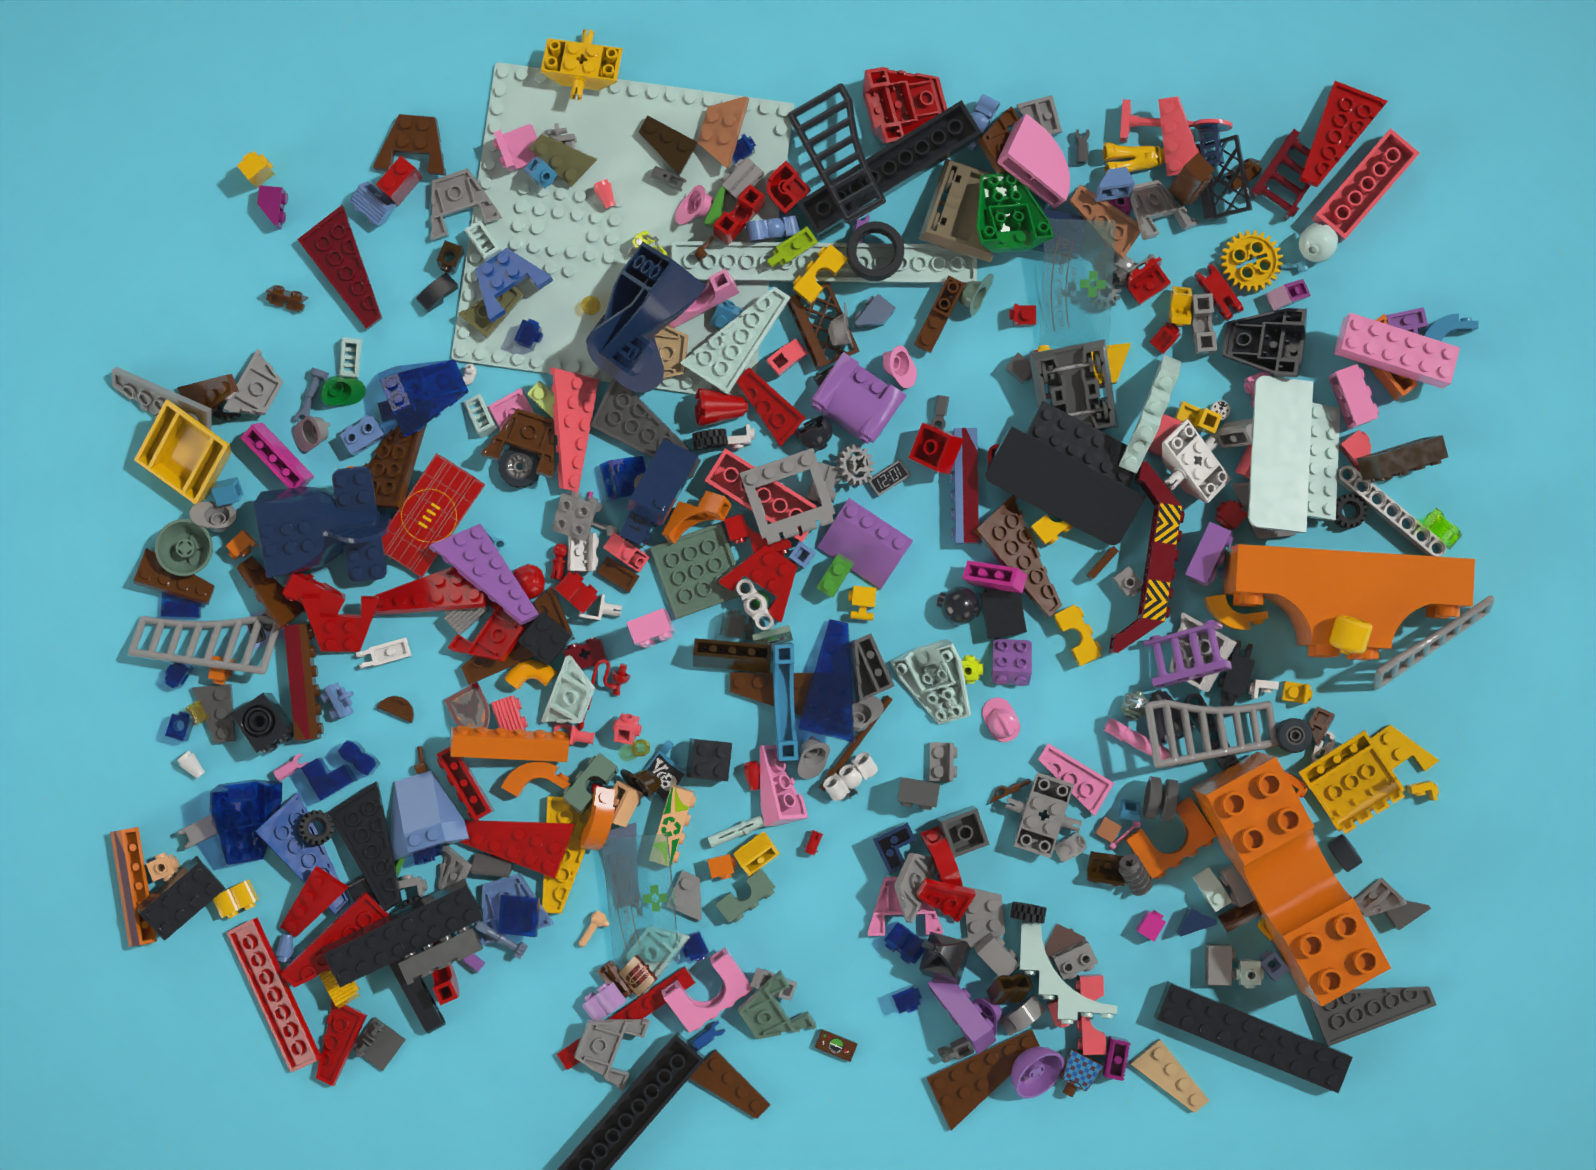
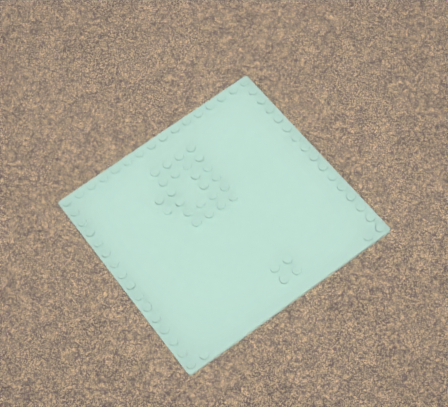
M496 63L478 183L502 215V219L486 224L480 205L473 209L471 225L481 220L501 248V251L505 248L510 249L548 273L553 281L540 290L530 277L515 285L525 296L488 339L458 314L451 355L452 359L461 362L550 374V367L596 378L599 381L611 382L613 377L600 369L592 361L587 350L586 339L602 316L606 314L615 281L631 258L626 253L633 246L632 241L635 238V234L646 230L652 237L656 236L659 239L658 244L671 259L672 241H707L712 235L715 237L712 242H723L713 234V228L705 227L706 216L702 218L694 217L688 223L680 225L675 221V212L681 201L697 185H702L706 193L715 199L723 183L721 181L728 172L731 174L735 170V164L740 159L744 160L746 157L764 172V176L754 188L765 195V205L751 221L779 218L780 209L769 198L766 186L771 174L787 161L792 124L787 115L790 111L794 110V104L748 97L750 100L730 168L724 167L698 144L680 177L687 180L686 183H683L681 187L683 190L680 192L650 178L655 166L677 176L679 175L639 134L638 131L647 115L698 142L707 108L744 96L617 79V83L599 91L583 89L582 99L577 100L578 95L576 94V99L573 100L570 98L572 87L559 85L541 73V68ZM558 123L559 128L567 127V133L561 135L575 133L577 142H575L576 149L597 158V161L572 187L557 175L550 186L543 188L523 170L524 168L511 173L507 167L503 168L499 158L502 156L500 149L496 150L492 139L495 138V131L501 130L505 134L528 124L533 126L538 138L541 133L548 135V130L555 129L554 124ZM672 178L670 183L675 184L677 179ZM604 179H608L609 183L611 182L616 205L605 209L603 203L594 192L595 188L593 185ZM727 193L725 195L723 213L726 211L729 214L737 202ZM746 226L732 242H749ZM479 229L478 231H476V232L473 233L472 235L475 236L476 234L480 233L482 230ZM483 236L482 238L478 239L477 242L484 239L486 236ZM470 239L458 313L483 299L475 269L485 263ZM765 239L755 242H775L776 239ZM489 242L485 244L484 246H482V249L491 243ZM655 242L651 243L650 246H655ZM701 281L705 285L708 283V281ZM735 281L740 293L727 300L734 302L741 309H748L768 292L770 281ZM718 305L673 328L689 336L687 357L720 331V329L709 324ZM760 346L743 373L748 367L755 373L757 372ZM686 367L685 374L663 378L661 383L655 388L696 394L697 388L725 393ZM736 382L729 394L744 397L745 401L750 402Z

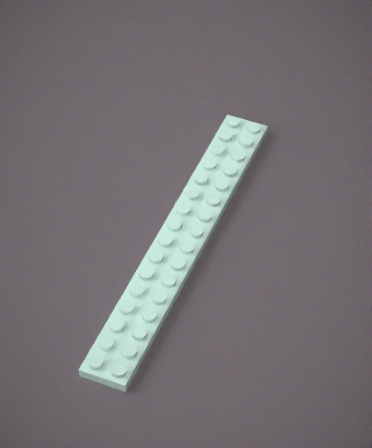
M672 241V259L699 281H708L710 276L726 268L734 281L794 282L799 275L804 276L807 272L805 268L811 261L815 262L819 258L817 254L824 246L827 248L831 244L847 257L848 243H818L788 264L781 266L779 263L773 268L768 265L767 260L774 256L772 251L783 242H731L729 245L724 242H712L705 249L708 255L699 261L695 256V252L706 241ZM858 243L857 257L863 266L871 270H879L891 263L894 257L893 244ZM904 244L902 264L897 272L887 279L881 281L863 279L851 269L848 261L836 276L829 271H820L815 278L817 282L945 283L949 275L967 284L970 281H977V258L969 257L935 244Z

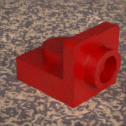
M1014 304L1013 309H1009V320H1013V326L1036 325V305Z
M1166 322L1149 342L1164 354L1181 335L1180 329L1175 324Z

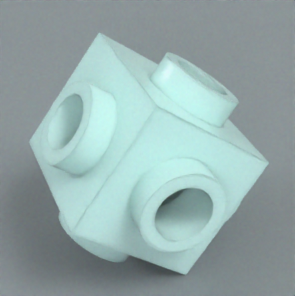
M1238 959V968H1235V979L1238 980L1239 984L1244 985V988H1255V985H1261V980L1264 979V970L1261 968V961L1258 959Z

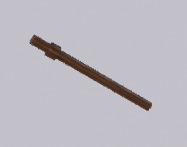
M888 695L882 701L883 712L893 700ZM878 719L857 734L834 767L828 770L826 778L818 787L824 792L826 791L823 786L824 781L834 775V773L839 775L838 773L841 768L846 764Z

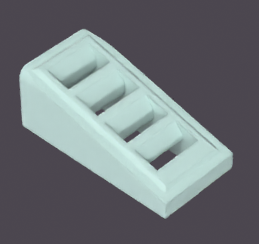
M481 220L464 230L485 262L501 252V248ZM479 229L482 230L480 233L476 234L475 236L472 235L473 233H475V232L478 231ZM483 236H486L484 239L477 242L478 239L482 238ZM489 242L491 243L482 249V246Z
M342 338L339 376L359 378L362 338ZM347 343L357 344L356 348L347 347ZM346 352H356V355H346ZM346 359L355 360V363H347L345 361ZM345 367H354L355 371H349L344 369Z
M481 394L464 401L476 432L481 438L498 430ZM479 402L481 403V405L471 409V406ZM481 410H484L483 412H481V413H479V414H477V415H474L475 413H477V412H479V411H481ZM487 417V419L478 423V420Z

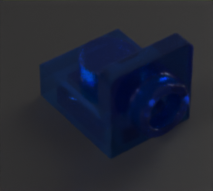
M745 133L741 135L742 138L736 144L732 158L735 164L740 159L744 160L746 157L755 154L754 147L756 144L751 136L747 138Z

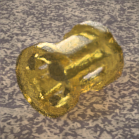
M201 700L185 708L194 719L193 723L195 726L210 718L209 714H206Z
M644 739L636 740L632 745V751L637 756H646L650 752V744ZM638 743H639V744H643V743H644V744L646 745V746L644 747V749L646 750L645 752H643V751L638 752V751H637V750H638V746H637Z

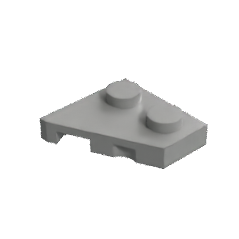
M682 870L667 906L701 921L700 878Z
M1382 877L1355 899L1357 906L1365 917L1407 904L1405 899Z

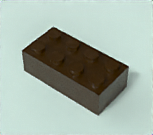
M1443 435L1420 438L1358 457L1357 461L1362 479H1370L1371 482L1392 479V476L1396 475L1402 476L1412 470H1421L1428 465L1440 464L1442 459L1448 458V453Z

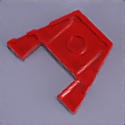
M764 544L747 557L745 561L734 567L728 574L722 576L718 583L733 592L743 576H746L777 596L768 610L774 619L782 622L798 565L767 544Z
M487 595L486 605L494 609V612L475 640L470 642L456 634L448 649L453 652L504 662L518 642V639L525 632V629L503 611L504 608L497 602L491 601Z
M302 596L303 606L321 652L361 651L379 602V596H361V614H320V596Z

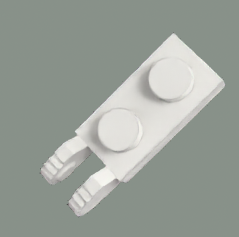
M407 637L373 646L368 650L356 653L357 658L365 657L369 654L372 657V661L361 663L359 665L360 669L379 666L412 656Z

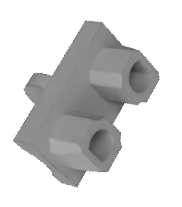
M555 123V129L548 130L549 136L556 135L552 136V138L575 149V142H577L575 133L561 135L567 133V127L559 128V124Z

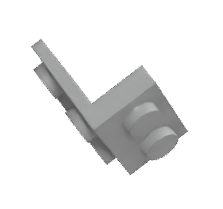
M576 491L561 493L552 526L553 531L582 541L587 540L595 512H602L604 504L599 503V499L594 497H581V493Z

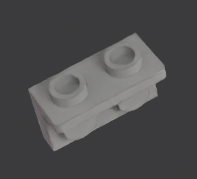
M930 742L929 781L953 782V778H957V766H953L954 758H957V747H954V743Z

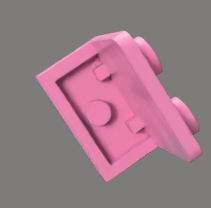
M531 124L505 134L501 130L494 132L495 138L492 140L496 150L500 149L502 156L499 157L503 168L507 167L510 173L526 167L536 154L529 149V146L537 139Z

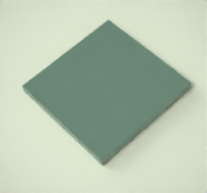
M721 522L680 536L676 544L666 541L649 548L675 620L740 597L736 588L732 592L718 583L722 576H725L737 566ZM742 585L741 592L747 594L745 586Z

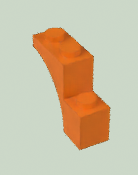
M707 490L704 496L701 497L698 507L678 501L676 507L672 510L668 523L663 528L662 535L670 543L676 544L680 536L697 523L707 520L724 521L732 504L725 496Z

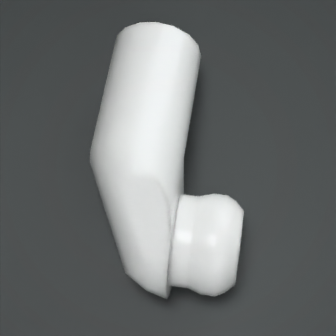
M473 364L465 366L463 377L453 380L456 389L474 382L477 369Z

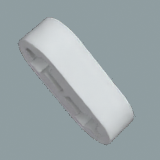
M1330 731L1326 732L1330 742H1326L1324 748L1322 747L1323 740L1319 747L1314 742L1310 756L1312 763L1318 760L1315 756L1320 755L1321 749L1323 750L1322 756L1333 750L1335 736Z

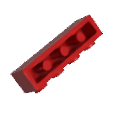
M450 746L436 754L438 757L437 763L448 774L446 778L450 785H454L458 791L456 795L461 803H465L467 807L466 812L470 819L477 821L495 811L464 757H451Z

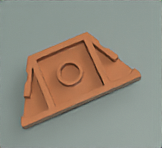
M746 96L709 106L697 142L727 169L730 168L750 100Z

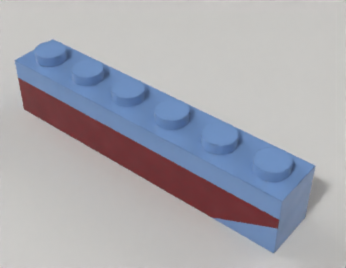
M954 428L952 434L964 440L954 463V471L950 473V482H954V490H951V502H954V509H951V521H955V528H951V540H955V544H978L979 537L974 532L979 526L977 428Z

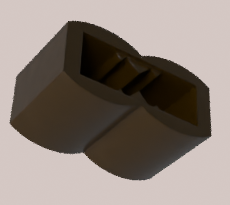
M1016 974L1012 977L1001 975L993 981L986 992L990 1002L993 1004H1004L1007 1001L1018 1003L1026 997L1033 988V985L1028 975Z

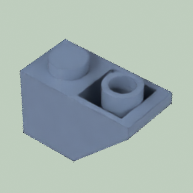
M879 294L875 297L871 296L865 304L867 306L863 312L860 310L854 317V327L882 326L895 312L896 307Z

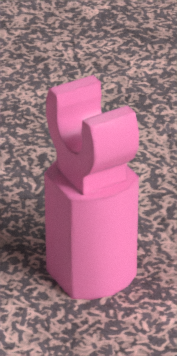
M302 753L295 755L292 762L289 760L273 770L278 781H282L295 773L297 768H305L308 765V762L303 764L298 762V759L303 756Z

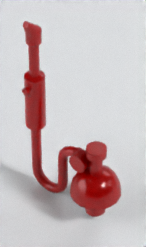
M605 659L598 660L594 666L591 683L594 686L598 666L601 663H605L606 671L603 683L606 687L613 690L614 695H620L621 684L627 683L631 677L630 674L626 673L627 665L621 663L619 670L612 671L613 681L608 684L607 678L610 671V663ZM586 714L584 716L583 721L578 724L579 731H581L584 728V720Z

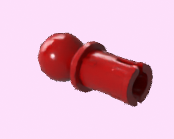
M558 543L553 548V554L556 558L551 559L553 561L551 579H563L564 563L567 562L563 560V557L568 553V549L563 543Z

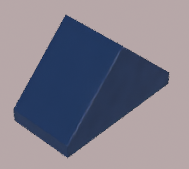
M1188 907L1176 932L1181 937L1217 925V922Z

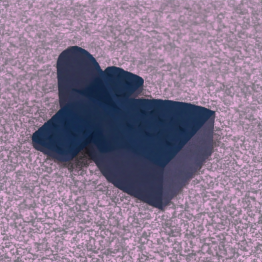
M642 242L619 273L610 295L606 314L602 316L586 339L587 350L592 361L629 390L643 393L655 389L661 383L664 375V366L655 341V335L684 313L707 286L673 259Z
M350 467L334 471L332 475L334 494L316 487H295L260 492L254 502V509L267 578L318 568L331 562L343 552L345 554L348 576L351 581L378 580L386 576L387 563L382 536L389 530L391 517L387 513L378 511L372 472L368 467Z

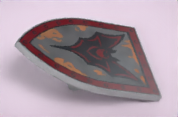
M478 682L444 699L454 722L458 726H466L468 728L486 727L488 729L490 708Z

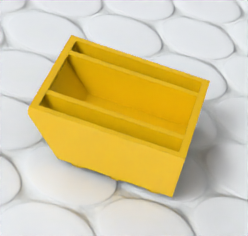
M167 399L134 461L196 505L208 497L211 488L217 481L231 455L229 443Z

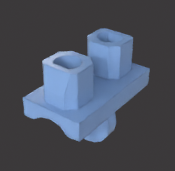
M338 682L324 688L325 691L320 697L324 703L332 702L334 708L329 710L332 719L343 718L354 713L350 706L353 704L350 699L354 695L353 691L347 693L345 688H341Z

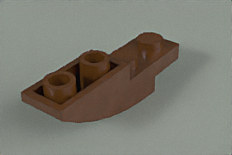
M948 275L913 346L931 354L965 283Z

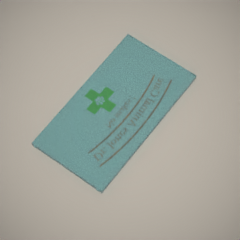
M1048 218L1054 237L1044 243L1039 345L1071 346L1105 339L1107 349L1109 348L1116 221Z
M668 834L607 837L602 850L614 965L628 964L634 957L640 963L679 962L680 953Z

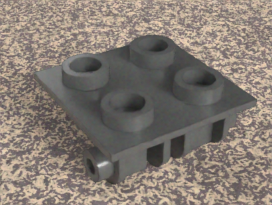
M374 1017L352 1049L356 1051L355 1054L357 1056H363L380 1070L384 1071L406 1039Z

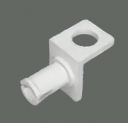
M601 594L597 616L578 614V617L601 620L603 614L620 617L621 612L614 611L613 609L622 610V605L605 603V595Z

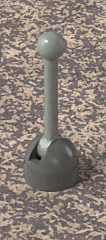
M1149 254L1146 259L1127 270L1118 268L1112 271L1114 280L1117 284L1121 285L1128 279L1131 271L1142 266L1149 259L1155 258V256Z

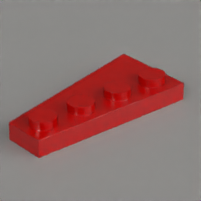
M750 367L737 380L738 385L781 447L806 417Z

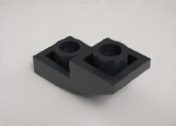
M446 272L426 287L416 299L427 312H430L444 303L443 298L456 291L458 284Z

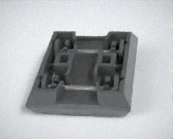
M1105 339L1029 353L1037 408H1039L1042 401L1046 402V399L1049 398L1050 405L1099 431L1118 427ZM1093 365L1096 373H1100L1102 384H1099L1098 379L1095 377ZM1043 384H1047L1048 394H1045ZM1102 388V389H1103V396H1104V397L1100 398V407H1099L1098 397H1101V396H1100V390H1099V389Z

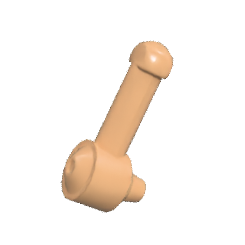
M598 910L592 914L591 924L578 943L580 947H585L597 927H608L610 922L604 913Z

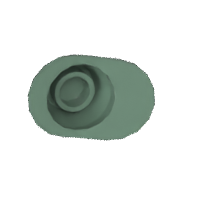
M993 274L987 275L982 282L970 281L965 284L959 297V303L969 309L971 316H974L979 311L983 299L992 285Z

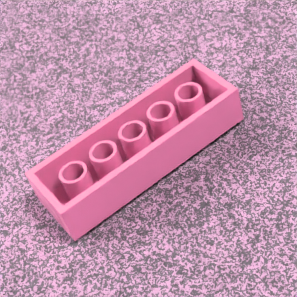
M1349 313L1343 318L1334 354L1443 389L1452 382L1460 347Z

